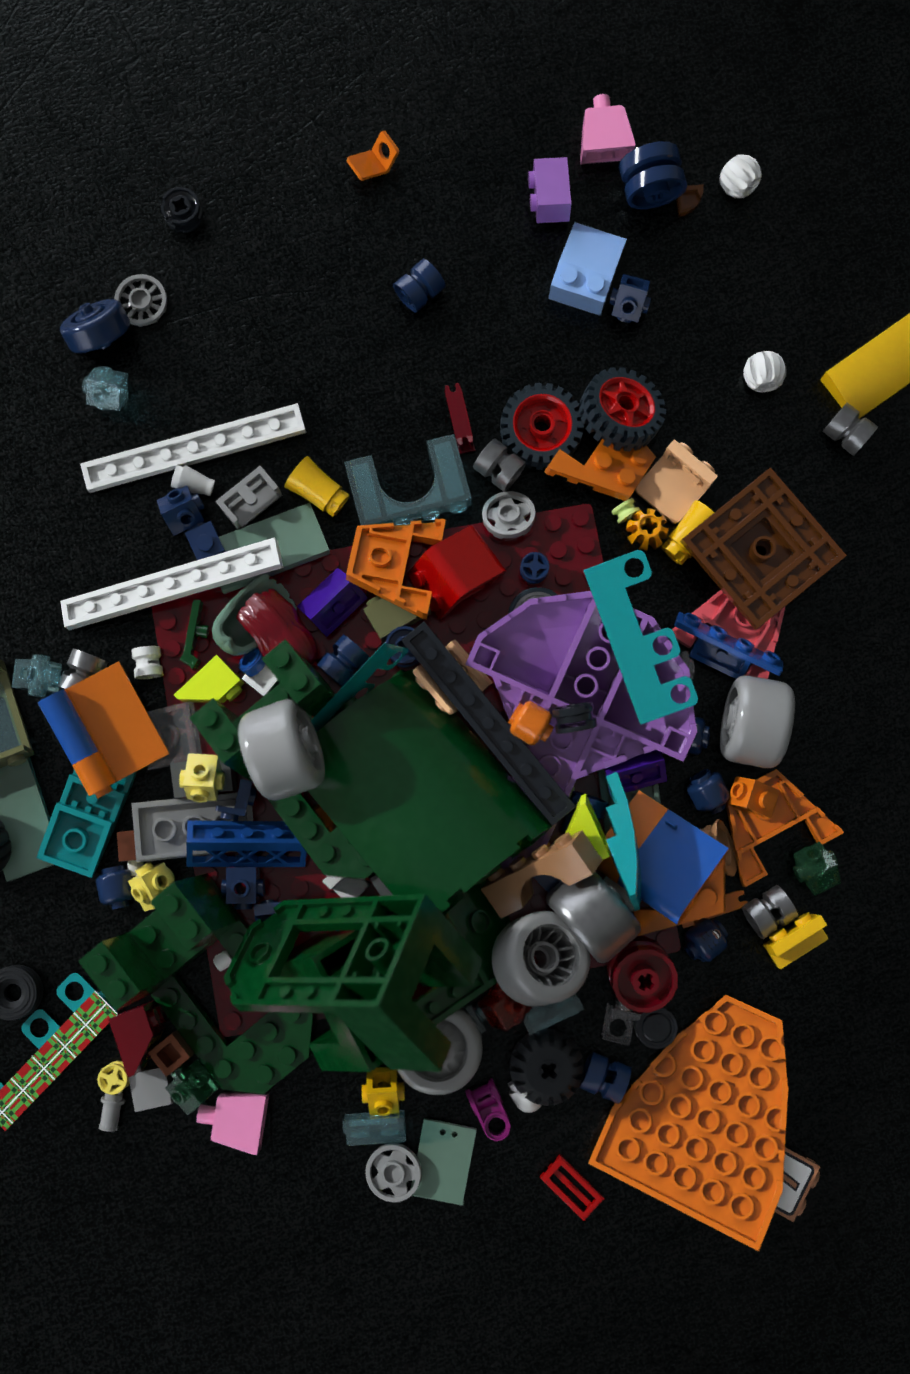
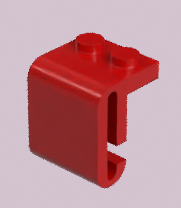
M471 525L430 547L409 570L407 576L415 588L432 591L429 607L440 620L447 616L459 602L482 590L485 586L484 584L489 583L491 585L506 573V569L476 528Z

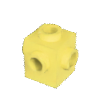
M188 753L186 770H181L179 778L180 788H184L187 799L198 803L217 801L218 790H223L225 783V774L221 772L222 768L219 757L217 755Z
M149 862L135 870L137 875L128 881L134 899L140 902L145 912L155 909L150 901L171 883L175 882L173 872L164 862L154 866Z

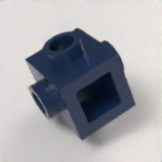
M623 274L619 289L613 287L609 301L610 305H614L612 316L617 317L622 322L631 323L634 321L638 323L641 313L647 314L651 297L646 295L650 281Z
M188 486L174 489L166 496L157 500L160 513L174 536L185 530H191V527L197 523L204 522L201 510L205 509L204 504L198 493L193 495Z
M260 867L226 868V879L222 880L221 895L226 897V904H234V909L243 910L252 909V904L260 903V897L265 896V879H260ZM242 883L246 886L245 893L241 891Z

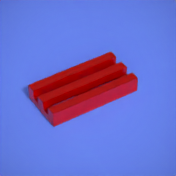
M561 1154L540 1175V1179L583 1221L604 1200L603 1195ZM561 1165L595 1198L592 1202L558 1169ZM553 1174L587 1206L584 1211L550 1178Z

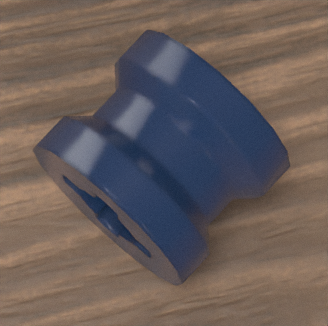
M531 552L525 555L520 565L522 579L533 585L543 582L547 577L549 561L546 556L539 552Z

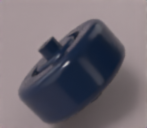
M106 299L93 304L85 303L79 307L78 311L63 321L60 326V333L72 352L78 354L88 353L109 347L112 342L126 333L130 327V319L121 302L116 299Z

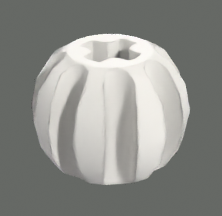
M737 155L730 159L722 169L720 183L726 194L733 198H744L751 194L759 185L762 176L761 167L751 156Z
M762 351L748 358L744 367L745 381L756 392L775 390L782 385L786 376V366L782 357L773 351Z

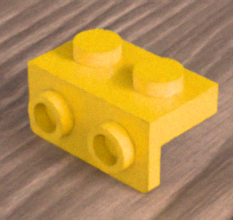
M807 912L795 919V924L788 929L781 928L769 936L770 940L763 945L777 968H784L828 940V936L822 929L827 924L821 915Z

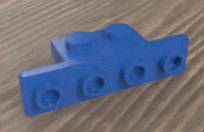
M678 613L674 626L698 637L689 653V657L735 679L744 676L751 663L773 674L781 675L783 661L774 652L768 650L763 652L755 648L750 641L744 638L736 639L728 635L727 631L719 626L713 625L711 627L704 624L694 614Z

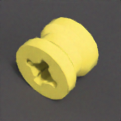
M123 1061L111 1062L102 1068L98 1074V1086L106 1094H118L130 1084Z

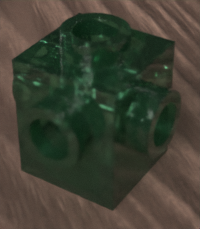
M820 842L794 853L796 864L793 867L794 874L800 883H806L814 896L841 884L838 860L831 850L827 851Z
M198 1059L189 1067L183 1063L170 1075L174 1080L165 1087L171 1099L187 1115L198 1108L220 1088L219 1084Z

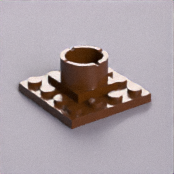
M771 467L680 541L755 630L847 556Z

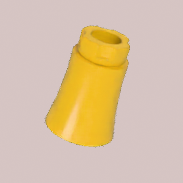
M306 456L296 466L284 488L300 495L323 512L326 511L332 517L340 512L350 497L309 456Z
M694 500L686 515L667 537L668 540L661 546L662 550L673 561L682 565L692 555L680 541L715 512L700 501Z

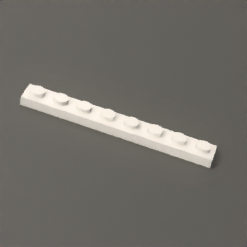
M297 403L91 460L80 465L87 491L92 493L175 470L177 465L182 467L184 465L189 466L304 434L306 430Z
M274 537L62 600L61 608L64 627L68 630H73L283 568L279 543Z

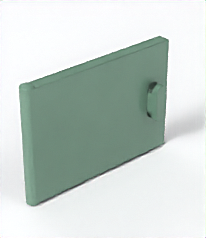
M424 1118L417 1158L422 1168V1177L417 1190L412 1196L464 1205L463 1199L477 1128ZM412 1180L411 1188L413 1187L415 1180Z

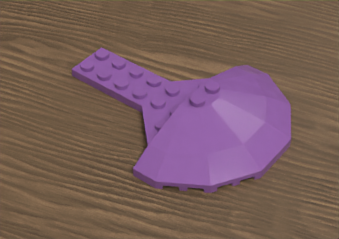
M591 591L529 599L477 636L465 664L492 676L508 719H510L519 703L524 705L527 701H533L551 714L552 709L557 707L593 702L594 710L592 711V717L596 718L597 727L577 732L556 734L555 725L557 724V719L552 714L550 725L554 726V729L546 742L539 740L537 744L532 746L525 743L568 797L577 779L603 768L627 761V759L643 753L646 754L658 750L684 762L697 734L694 706L640 725ZM633 608L643 636L661 630L654 617ZM659 636L653 642V649L659 655H667L672 650L673 645L666 636ZM679 655L676 658L654 665L661 684L683 676L690 678V670ZM678 684L672 688L671 698L676 703H685L690 698V690L686 685ZM556 824L535 844L522 851L513 859L510 856L500 865L503 870L508 868L509 864L516 858L524 856L526 859L532 856L531 853L544 844L547 845Z

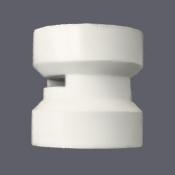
M143 646L131 650L132 659L136 661V668L134 669L135 679H152L164 675L163 667L159 664V658L161 657L160 646Z

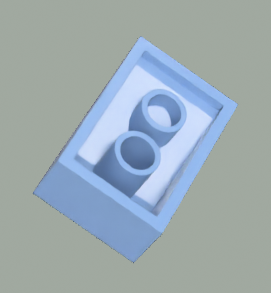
M574 222L555 271L548 299L601 316L626 239Z

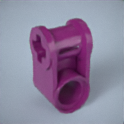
M493 1078L488 1079V1083L472 1091L470 1089L465 1090L470 1105L478 1117L486 1136L494 1141L506 1138L510 1132V1120ZM498 1117L503 1119L505 1122L504 1129L500 1132L492 1131L488 1126L492 1118Z

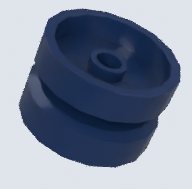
M662 141L645 144L626 154L620 161L619 170L622 181L626 184L624 191L630 207L635 209L660 207L679 198L686 191L688 185L685 173L680 167L682 160L676 144Z

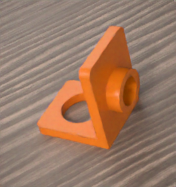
M381 131L372 150L348 156L346 161L357 177L363 181L389 173L399 154V149L388 133ZM383 142H385L389 147V158H386L383 155Z

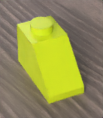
M216 655L182 686L174 696L182 702L208 703L213 698L219 703H224L226 700L231 702L242 692L240 687L245 683Z
M584 794L578 801L565 833L569 832L573 835L582 830L602 860L609 858L610 851L606 841L607 838L587 794Z

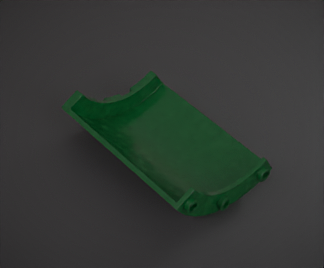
M402 669L391 679L372 689L359 699L353 697L347 701L342 707L343 711L316 732L324 757L325 777L318 787L308 790V792L392 895L426 894L445 916L465 898L462 891L466 893L475 884H481L501 867L500 864L510 856L513 859L522 851L535 844L552 825L456 713L450 715L437 707L435 698L428 690H424L416 682V676L413 674L414 669L406 672Z

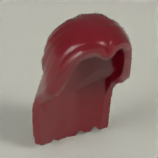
M268 589V592L264 591L261 594L254 593L245 602L246 606L239 610L236 619L255 639L261 655L264 657L286 639L313 665L317 658L318 647L314 637L305 628L293 605L275 589Z

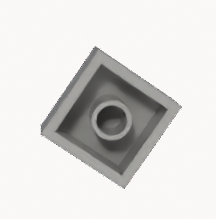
M158 1066L143 1069L134 1076L129 1077L135 1112L170 1105L175 1102L171 1074L166 1077Z

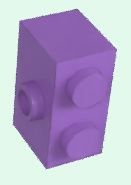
M567 157L534 159L533 171H528L529 189L534 188V194H530L531 212L536 211V223L569 222L571 194Z

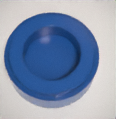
M259 648L243 655L240 659L239 670L248 677L258 674L266 665L262 660L263 656Z

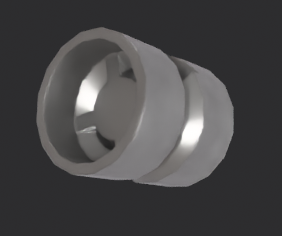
M847 402L823 432L834 441L842 439L844 449L854 456L872 436L878 426L867 418L860 420L858 418L859 411Z
M493 439L480 453L473 468L484 477L491 476L492 483L505 492L522 473L526 462L515 453L509 455L507 453L508 448L497 439Z
M73 648L67 662L70 668L63 671L58 686L67 689L105 669L108 662Z
M778 885L764 892L762 900L755 898L742 906L745 917L761 939H765L775 933L777 925L786 926L798 918L797 910L790 898Z

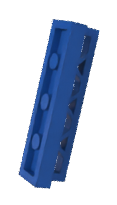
M284 821L187 822L186 867H306L307 852ZM193 851H207L210 854L207 856H193ZM227 851H237L240 854L237 856H227L224 853ZM266 851L269 854L267 856H256L254 853ZM288 851H300V857H287L284 854Z

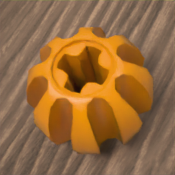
M648 508L646 514L639 510L632 514L634 521L629 520L627 522L626 531L633 533L628 536V540L631 544L638 542L640 550L647 551L648 545L656 549L662 545L661 539H666L669 529L662 526L667 523V520L663 515L656 517L654 514L656 510ZM644 525L648 530H652L651 534H648L647 530H642Z

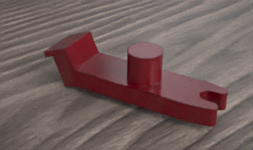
M456 383V391L454 392L450 391L448 385L445 386V396L459 455L475 451L462 389L459 383Z

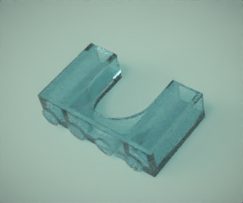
M452 434L427 441V450L435 477L434 483L424 497L414 502H399L384 493L378 481L372 455L344 462L360 525L394 523L396 526L409 525L412 520L423 518L425 521L438 518L440 513L451 511L454 514L467 510V506L471 505L472 498L455 435Z

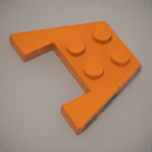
M602 439L585 465H582L559 449L544 472L553 477L555 474L566 477L568 482L574 484L580 482L592 486L594 491L626 501L631 497L656 456L647 445L645 447L642 446L636 451L634 448L631 451H624L623 447L618 451L614 450V444L612 443L609 447L604 446V439Z
M435 519L433 523H422L421 520L411 521L409 525L394 526V523L357 526L346 572V580L422 619H427L432 591L403 586V580L411 542L435 545L442 541L446 519Z
M777 769L756 779L780 790L772 818L763 817L747 809L728 804V801L725 803L740 882L743 887H747L768 875L754 847L798 822L805 821L818 845H823L844 833L837 824H834L826 817V814L821 809L814 806Z
M725 856L694 898V904L681 924L725 912ZM640 908V910L634 911V916L641 925V930L637 936L677 926V924L653 908Z

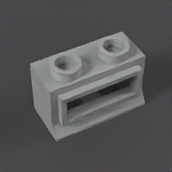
M259 466L216 500V503L237 529H241L283 495L276 483Z

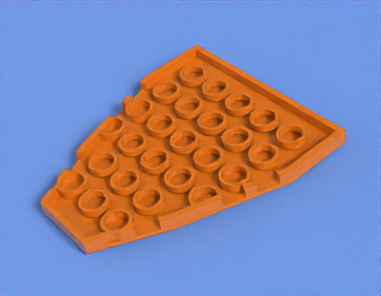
M725 995L689 1027L680 1032L674 1041L650 1064L649 1068L640 1078L632 1084V1087L624 1094L621 1102L614 1104L588 1164L759 1251L783 1191L788 1081L782 1020Z

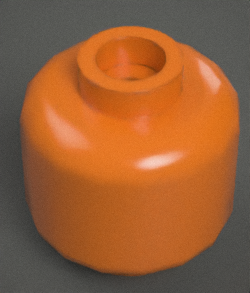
M527 701L524 705L519 703L507 722L511 725V734L531 746L537 744L539 740L546 742L554 729V726L550 725L552 714L533 701Z

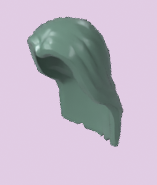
M267 573L261 574L240 590L213 622L212 635L215 643L230 655H245L258 647L255 639L236 619L239 610L246 606L245 602L254 593L261 594L264 591L268 592V589H275L297 611L293 599L289 598L290 594L281 583L276 584V580L273 578L269 579L270 575Z

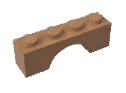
M582 830L573 835L568 832L556 839L553 845L548 847L544 844L531 853L532 856L526 859L524 856H520L512 861L509 867L504 870L500 867L488 877V881L481 888V891L499 917L503 918L522 909L534 894L532 877L549 875L558 878L570 886L593 875L602 862V858Z

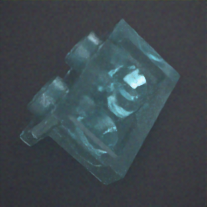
M576 993L558 1003L545 1006L524 1005L519 1008V1013L530 1036L584 1011L580 999L577 998Z
M405 1110L399 1111L398 1114L387 1116L369 1115V1113L345 1114L343 1134H346L347 1145L405 1142Z

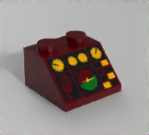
M155 1000L109 1018L128 1078L148 1066L151 1060L148 1052L158 1045L166 1028L164 1022L167 1021V1016L163 1012L161 1005H158Z

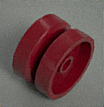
M637 936L609 960L606 965V974L617 999L626 1008L638 1013L653 1012L663 1008L673 998L678 987V974L666 950L657 941L645 936Z

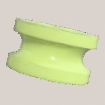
M633 498L624 501L612 510V514L618 516L617 522L619 524L631 519L632 514L640 510L639 507L634 506L635 500Z

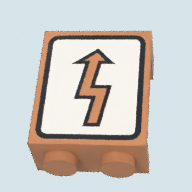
M786 1147L783 1191L774 1212L794 1222L796 1216H800L805 1209V1198L809 1189L814 1188L819 1180L820 1166L808 1157L806 1159Z

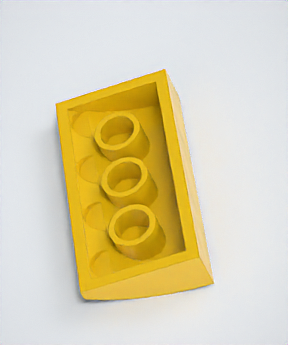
M910 313L826 371L820 379L841 408L848 402L859 411V419L910 384Z

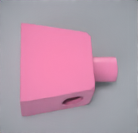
M597 95L593 99L594 108H587L584 114L581 164L621 161L626 154L635 149V140L625 107L622 105L610 106L609 95Z
M270 1091L263 1095L246 1092H223L218 1096L216 1106L200 1104L197 1113V1123L213 1125L211 1134L213 1142L257 1155L262 1147Z

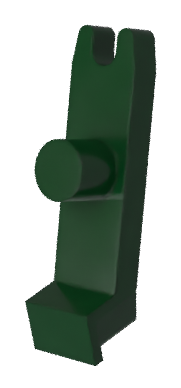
M198 599L193 600L184 652L180 658V661L190 666L194 671L197 670L202 662L194 657L197 637L208 638L210 631L209 626L200 624L203 602Z

